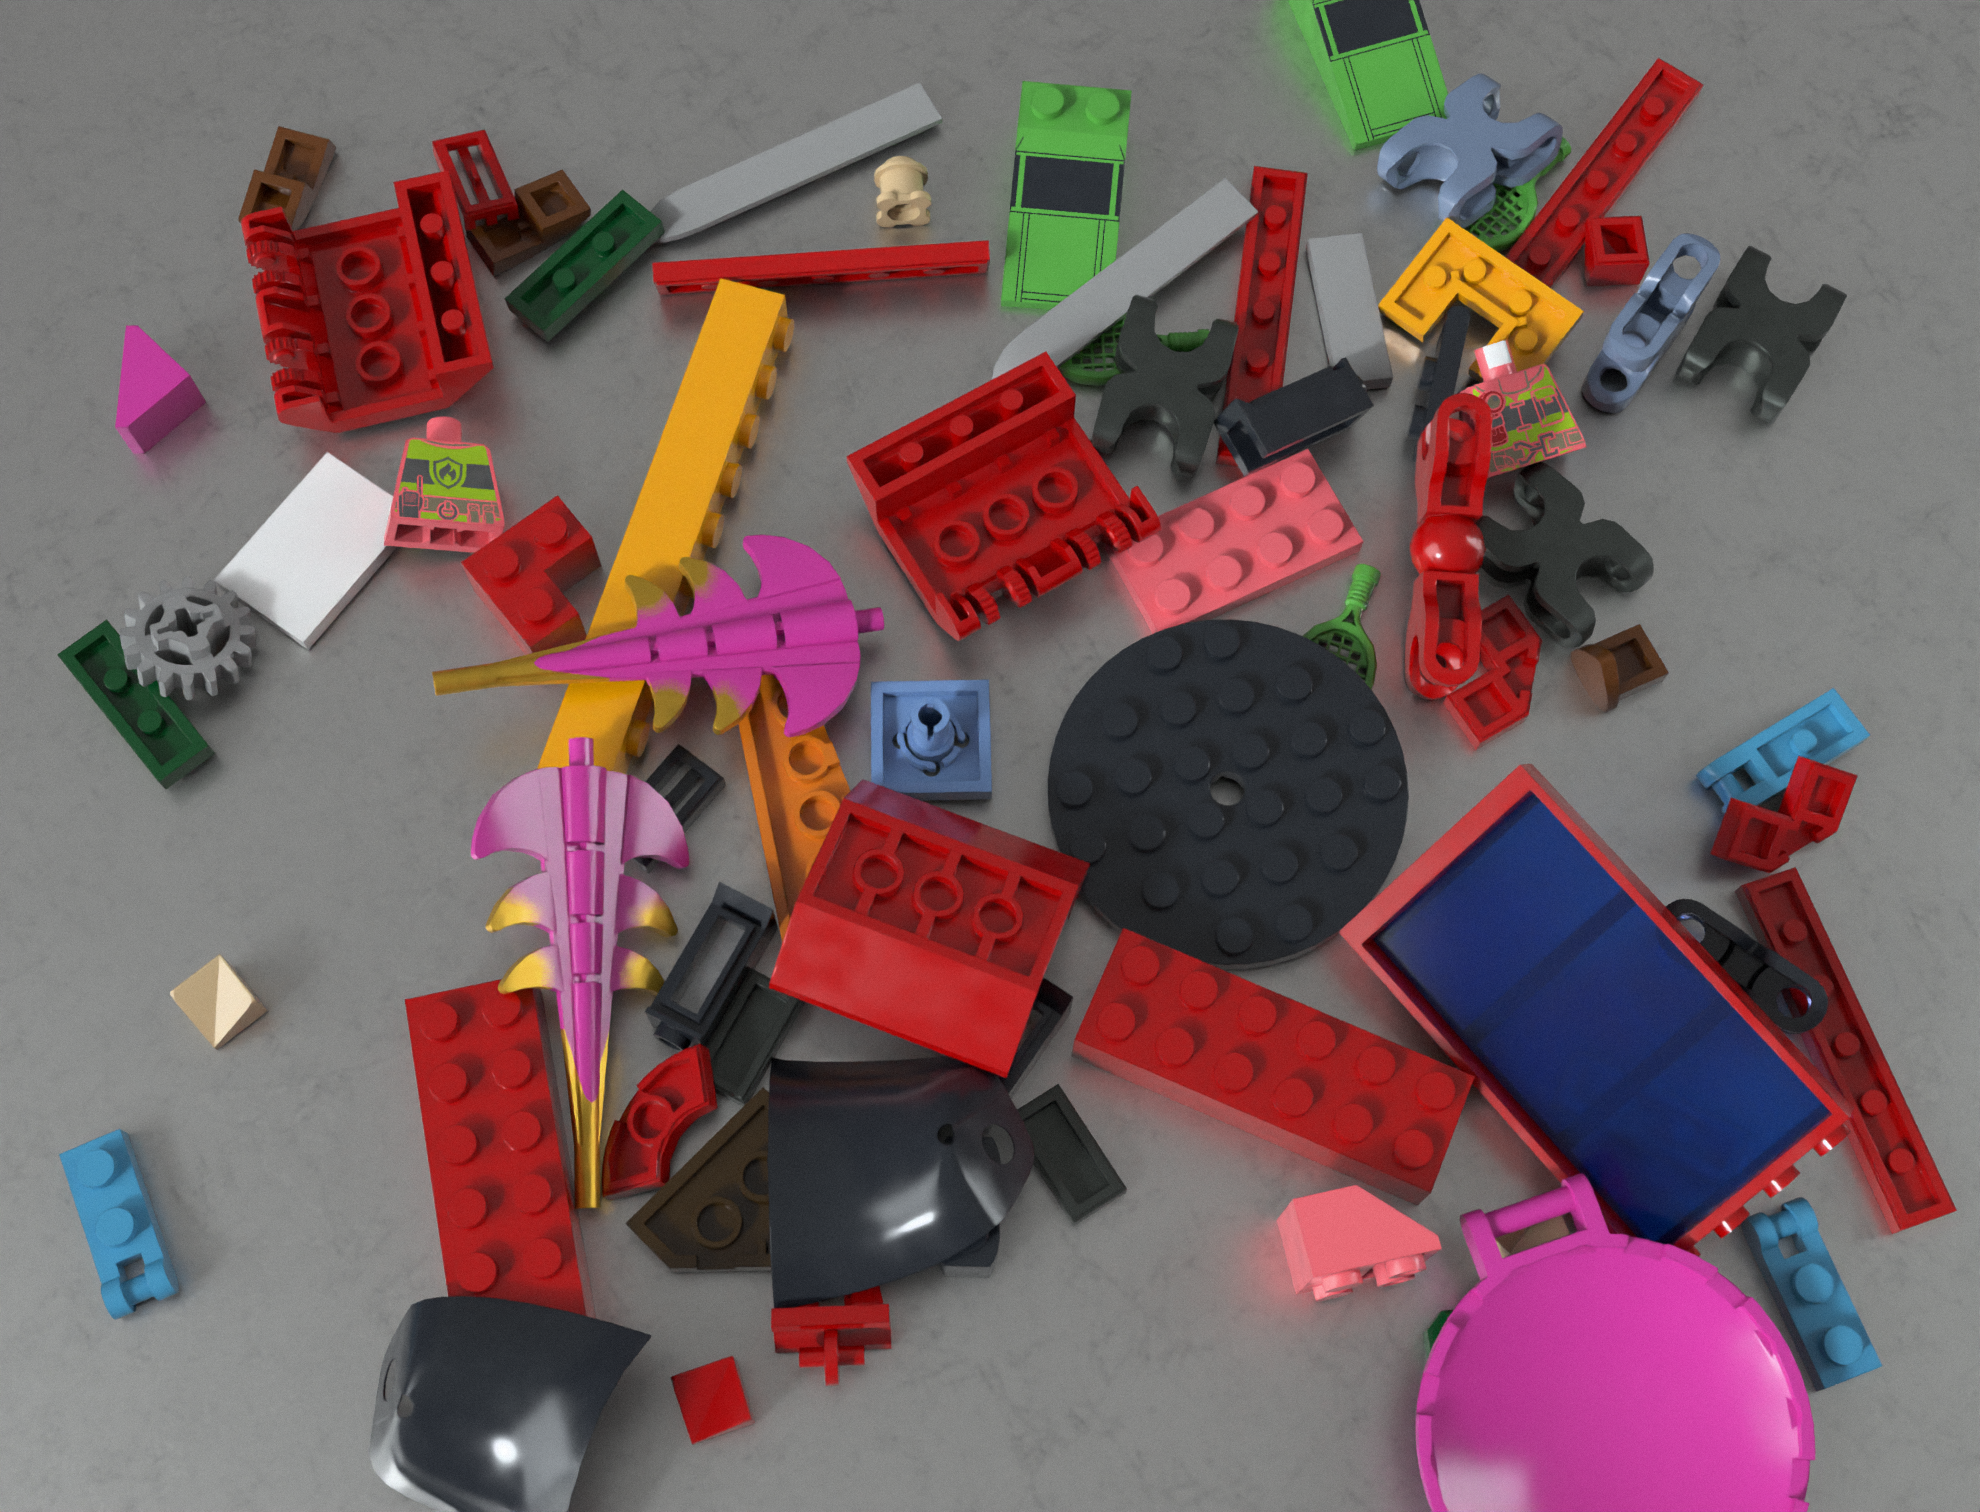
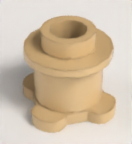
M896 156L888 159L876 169L874 182L880 189V195L876 198L877 208L880 209L876 213L878 225L891 228L896 225L905 224L923 226L930 222V211L926 208L931 205V195L924 191V185L928 181V171L924 165L907 156Z

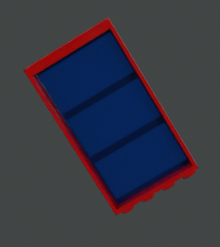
M1520 764L1339 931L1340 935L1461 1071L1475 1076L1472 1084L1560 1183L1563 1179L1580 1173L1587 1177L1610 1234H1624L1662 1244H1671L1699 1257L1701 1253L1694 1246L1712 1230L1720 1239L1725 1237L1750 1215L1749 1211L1743 1206L1761 1190L1770 1198L1778 1194L1800 1174L1793 1165L1812 1148L1822 1157L1851 1132L1844 1124L1850 1118L1854 1109L1851 1104L1533 764Z

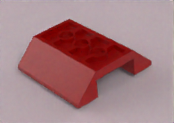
M862 779L843 798L800 891L769 982V988L1007 1078L1028 1025L1036 996L1065 922L1071 915L1090 863Z

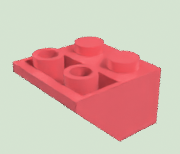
M1358 1185L1294 1198L1277 1219L1295 1293L1298 1295L1313 1291L1316 1301H1324L1353 1293L1352 1288L1363 1284L1364 1279L1375 1277L1378 1287L1396 1285L1415 1279V1273L1427 1269L1425 1261L1442 1249L1437 1234Z

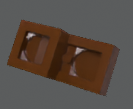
M278 126L264 172L255 169L253 171L238 222L241 223L242 219L248 214L282 206L293 231L299 230L323 185L336 146L329 139Z
M563 169L514 189L519 219L508 221L506 214L497 215L498 224L487 226L485 220L480 219L475 221L476 229L466 231L467 239L494 277L546 250L591 216V208Z

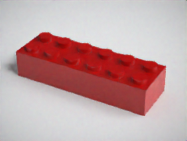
M1125 928L1121 931L1074 1039L1071 1057L1417 1206L1432 1192L1475 1076Z
M499 979L405 999L448 1297L498 1298L535 1304L596 1318L579 1211L575 1209V1187L541 989H519L511 993L502 994L498 990V984L502 980Z

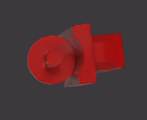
M880 1286L844 1295V1306L820 1307V1302L793 1308H771V1329L774 1332L775 1352H799L800 1368L824 1367L826 1386H839L840 1366L865 1365V1350L892 1349L889 1304H883Z

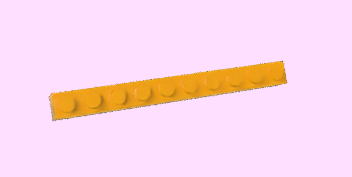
M720 278L585 640L637 626L636 610L630 595L625 589V578L628 575L645 579L663 590L673 602L679 616L684 615L689 598H693V591L686 577L679 570V562L682 557L704 560L708 547L716 548L720 541L724 526V515L720 513L726 497L734 498L738 491L742 476V465L738 464L744 447L751 449L755 443L760 424V417L756 415L761 399H770L777 378V368L774 367L776 357L779 351L786 352L792 340L794 320L788 318L785 295ZM646 680L568 684L537 769L569 766V739L587 737L592 738L594 743V766L604 767L607 771L626 774L632 757H640L649 736L650 724L645 722L654 700Z

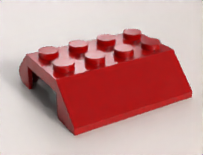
M449 170L393 182L399 208L295 231H293L282 206L254 212L242 219L241 226L244 242L248 248L246 249L248 263L252 267L255 266L256 269L262 268L264 270L254 275L252 284L254 294H257L255 300L263 342L266 344V358L270 363L286 367L282 370H277V372L272 373L273 376H270L272 390L275 391L274 400L277 416L281 423L331 433H341L446 409L494 368Z
M1046 351L846 456L849 468L879 535L934 621L957 641H961L981 630L980 620L985 622L986 625H990L1001 618L995 601L996 598L1004 596L1014 605L1021 608L1032 601L1030 592L1036 597H1041L1080 576L1083 573L1082 567L1090 570L1100 565L1101 557L1096 545L1100 541L1121 553L1132 547V540L1140 543L1161 531L1160 520L1138 485L1131 489L1129 499L1074 418L1076 394Z

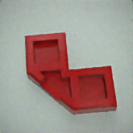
M1509 594L1481 610L1480 661L1488 672L1450 693L1443 702L1476 750L1522 724L1529 715L1533 694L1531 693L1536 665L1539 661L1542 639Z
M1798 756L1778 812L1731 797L1710 854L1766 873H1772L1788 863L1791 854L1811 842L1818 844L1838 831L1858 775Z

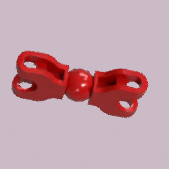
M1459 393L1446 398L1437 409L1433 420L1420 434L1417 443L1415 489L1418 502L1417 524L1419 526L1413 532L1410 552L1413 565L1420 575L1413 583V599L1405 644L1404 677L1408 689L1413 694L1430 701L1446 697L1460 684L1465 683L1474 675L1480 662L1482 614L1478 595L1479 574L1476 573L1483 564L1486 549L1482 532L1476 525V522L1482 517L1483 497L1491 460L1493 417L1489 405L1483 399L1468 393ZM1460 411L1469 414L1476 425L1475 434L1466 422L1449 418V416ZM1436 655L1442 656L1446 660V668L1440 665ZM1420 671L1428 681L1435 683V685L1425 681L1423 676L1420 674Z

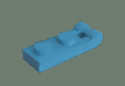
M1833 688L1714 760L1699 771L1696 777L1706 790L1713 788L1725 804L1721 808L1725 815L1731 797L1761 806L1786 791L1798 756L1828 765L1862 744L1870 734ZM1742 768L1746 770L1756 784L1746 791L1733 776V773Z
M118 1129L59 1154L101 1281V1295L111 1317L117 1320L136 1311V1304L151 1297L161 1301L179 1293L177 1276L128 1133ZM143 1259L145 1273L128 1280L124 1267Z
M1798 1197L1783 1203L1781 1211L1767 1216L1763 1212L1748 1216L1741 1223L1746 1242L1816 1391H1820L1880 1368L1882 1364L1818 1231L1817 1217L1813 1208L1805 1198ZM1791 1236L1799 1254L1784 1259L1778 1243L1780 1239Z

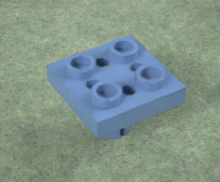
M989 680L871 682V782L921 801L992 799ZM955 737H957L960 744L965 742L966 737L969 740V744L964 748L954 746ZM896 738L898 745H900V749L896 748L893 745V741ZM904 738H907L908 747H906ZM936 765L940 769V772L933 777L927 776L923 772V769L928 772H935Z

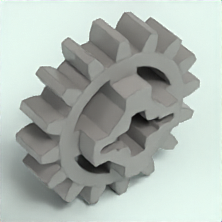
M184 577L182 588L173 590L171 585L164 580L159 582V596L153 597L151 594L142 591L138 594L140 610L126 608L124 612L126 627L120 629V640L126 667L128 670L137 669L139 684L143 687L158 680L160 695L163 697L169 696L175 687L183 688L186 700H193L196 688L204 687L211 696L218 695L217 681L224 679L226 682L235 685L239 682L238 666L250 667L252 664L251 648L256 647L255 627L252 626L251 611L249 607L238 608L237 593L233 590L223 594L221 597L218 596L216 581L209 580L203 589L194 588L192 578Z

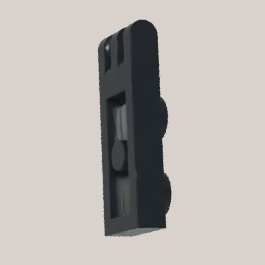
M1460 305L1449 309L1437 341L1434 358L1425 356L1417 389L1427 391L1424 406L1414 405L1406 438L1416 440L1412 456L1413 462H1416L1417 443L1420 434L1433 420L1442 402L1449 396L1454 395L1470 321V312L1467 308Z

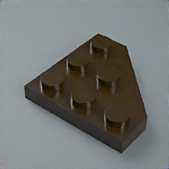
M764 1087L625 1223L672 1272L771 1270L767 1167L769 1092Z

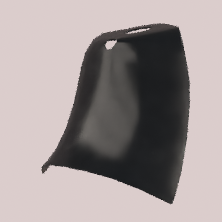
M949 1056L856 1062L772 1059L769 1080L767 1167L774 1308H793L867 1290L920 1272L939 1264L976 1242L1006 1217L1029 1177L1034 1161V1147L1013 1101L996 1074ZM945 1124L952 1125L954 1131L952 1138L954 1142L952 1145L941 1143L937 1137L939 1129ZM998 1125L1010 1135L1014 1152L1012 1159L1008 1163H996L984 1151L982 1134L987 1126Z
M451 1296L429 1298L414 1303L410 1306L399 1324L382 1362L369 1448V1456L374 1472L386 1485L438 1512H568L582 1460L601 1411L624 1371L650 1340L651 1335L573 1312L498 1298ZM395 1359V1383L389 1399L386 1400L387 1375L391 1363ZM405 1394L412 1401L413 1411L408 1417L401 1418L398 1416V1409L402 1396Z

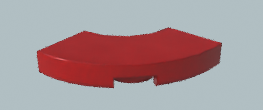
M698 1044L684 1049L657 1065L637 1084L639 1090L628 1103L620 1120H614L607 1139L602 1163L601 1182L603 1198L613 1201L663 1187L670 1180V1160L679 1138L696 1119L718 1108L709 1048Z

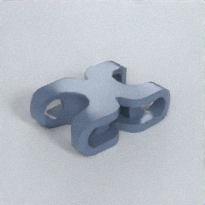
M1481 73L1471 77L1446 96L1444 114L1447 119L1430 115L1417 117L1390 137L1381 148L1377 173L1379 177L1398 189H1404L1423 179L1443 181L1444 183L1441 185L1438 195V219L1443 222L1447 217L1464 229L1493 208L1496 200V189L1493 183L1508 187L1523 185L1555 159L1560 149L1563 127L1542 113H1536L1515 123L1496 121L1500 111L1501 84Z
M1683 233L1674 238L1657 260L1638 292L1632 295L1612 323L1604 339L1603 349L1591 365L1582 384V394L1593 407L1608 413H1619L1627 408L1645 384L1663 354L1665 355L1685 327L1694 311L1697 300L1711 281L1721 260L1718 249L1707 239L1690 233ZM1685 255L1695 257L1700 263L1701 270L1693 279L1682 278L1674 271L1673 262L1675 259ZM1614 368L1620 370L1626 376L1627 387L1618 392L1606 391L1600 384V377L1606 369Z

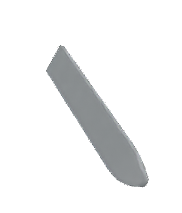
M920 82L686 185L661 199L650 211L662 221L665 231L654 244L682 239L705 230L942 123V117Z
M1225 177L1020 332L1002 351L994 366L992 379L1045 351L1056 367L1059 368L1126 317L1134 295L1152 297L1255 218L1258 211Z

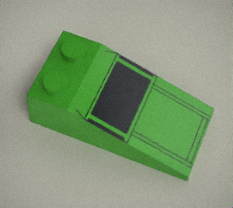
M1287 0L1354 151L1387 142L1390 137L1417 117L1430 115L1447 119L1444 114V102L1448 91L1420 0Z
M1022 81L1001 306L1051 310L1116 261L1132 90Z

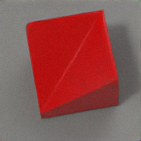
M1642 216L1587 218L1585 222V278L1587 286L1639 285L1650 264Z
M733 1355L670 1377L692 1445L755 1424L740 1369Z

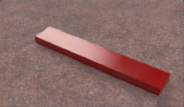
M1658 58L1505 257L1553 289L1585 247L1586 219L1607 217L1698 98L1704 84Z
M1254 166L1249 202L1258 211V214L1245 227L1234 322L1238 324L1239 330L1230 367L1227 372L1222 412L1235 398L1250 403L1254 399L1283 387L1308 173ZM1219 434L1216 464L1238 467Z
M989 240L656 262L652 263L653 281L658 292L661 295L716 292L720 278L761 289L983 274L989 268L990 250Z
M1794 867L1741 885L1735 893L1758 943L1776 952L1813 977L1821 984L1827 994V1012L1823 1020L1815 1028L1800 1035L1815 1067L1854 1108L1850 1118L1844 1122L1851 1131L1847 1137L1891 1233L1895 1234L1957 1211L1797 868ZM1794 988L1781 990L1792 1017L1798 1018L1805 1015L1808 1006L1805 995Z

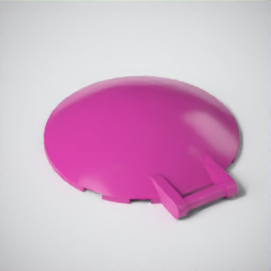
M1583 1173L1563 1179L1561 1182L1562 1187L1494 1211L1484 1214L1481 1209H1476L1460 1215L1462 1232L1480 1281L1463 1297L1445 1321L1432 1346L1418 1393L1415 1422L1416 1451L1421 1480L1432 1512H1807L1809 1503L1805 1502L1809 1481L1810 1460L1815 1461L1816 1450L1812 1412L1801 1372L1789 1346L1762 1307L1752 1297H1747L1735 1284L1720 1274L1717 1267L1671 1244H1662L1624 1234H1610L1593 1188ZM1569 1212L1571 1213L1577 1232L1503 1258L1501 1257L1495 1238Z

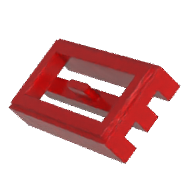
M485 129L432 141L434 157L440 171L449 170L461 222L465 231L476 229L475 221L484 219L487 226L498 224L497 215L506 214L508 221L519 219L518 204ZM468 147H477L499 199H489ZM450 151L456 152L477 204H470L449 154Z

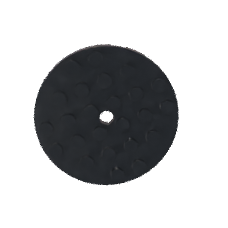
M1228 619L1185 623L1144 637L1120 651L1086 682L1074 698L1062 720L1050 757L1048 812L1051 831L1058 852L1090 863L1079 892L1083 899H1087L1093 908L1111 924V928L1121 934L1123 928L1222 970L1252 969L1292 960L1315 950L1336 937L1339 931L1362 911L1380 891L1395 863L1407 822L1409 791L1403 750L1386 710L1373 691L1354 670L1321 645L1291 631L1253 621ZM1221 776H1225V778L1237 781L1244 788V796L1236 804L1223 805L1213 799L1210 793V786L1219 780Z

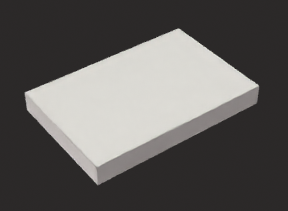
M327 452L214 581L224 592L227 593L232 590L236 592L237 599L241 604L249 607L251 611L309 650L397 548L396 546H384V535L393 496Z

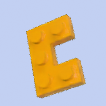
M1447 217L1378 304L1381 314L1421 342H1424L1454 302L1459 300L1499 328L1487 345L1508 340L1517 372L1537 365L1547 364L1580 322L1584 313L1579 307ZM1475 359L1469 367L1468 375L1483 383L1478 362Z

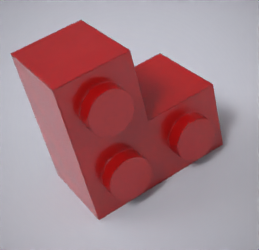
M557 495L461 562L475 593L525 655L586 639L587 634L580 615L563 593L602 566L592 536Z

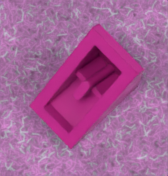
M128 325L125 330L115 428L133 454H145L203 406L206 400L191 376L138 325Z

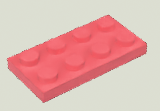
M1306 449L1159 515L1161 531L1140 543L1132 540L1133 545L1131 548L1120 553L1105 545V550L1149 629L1154 634L1163 629L1181 624L1216 618L1359 552L1364 541L1309 449Z

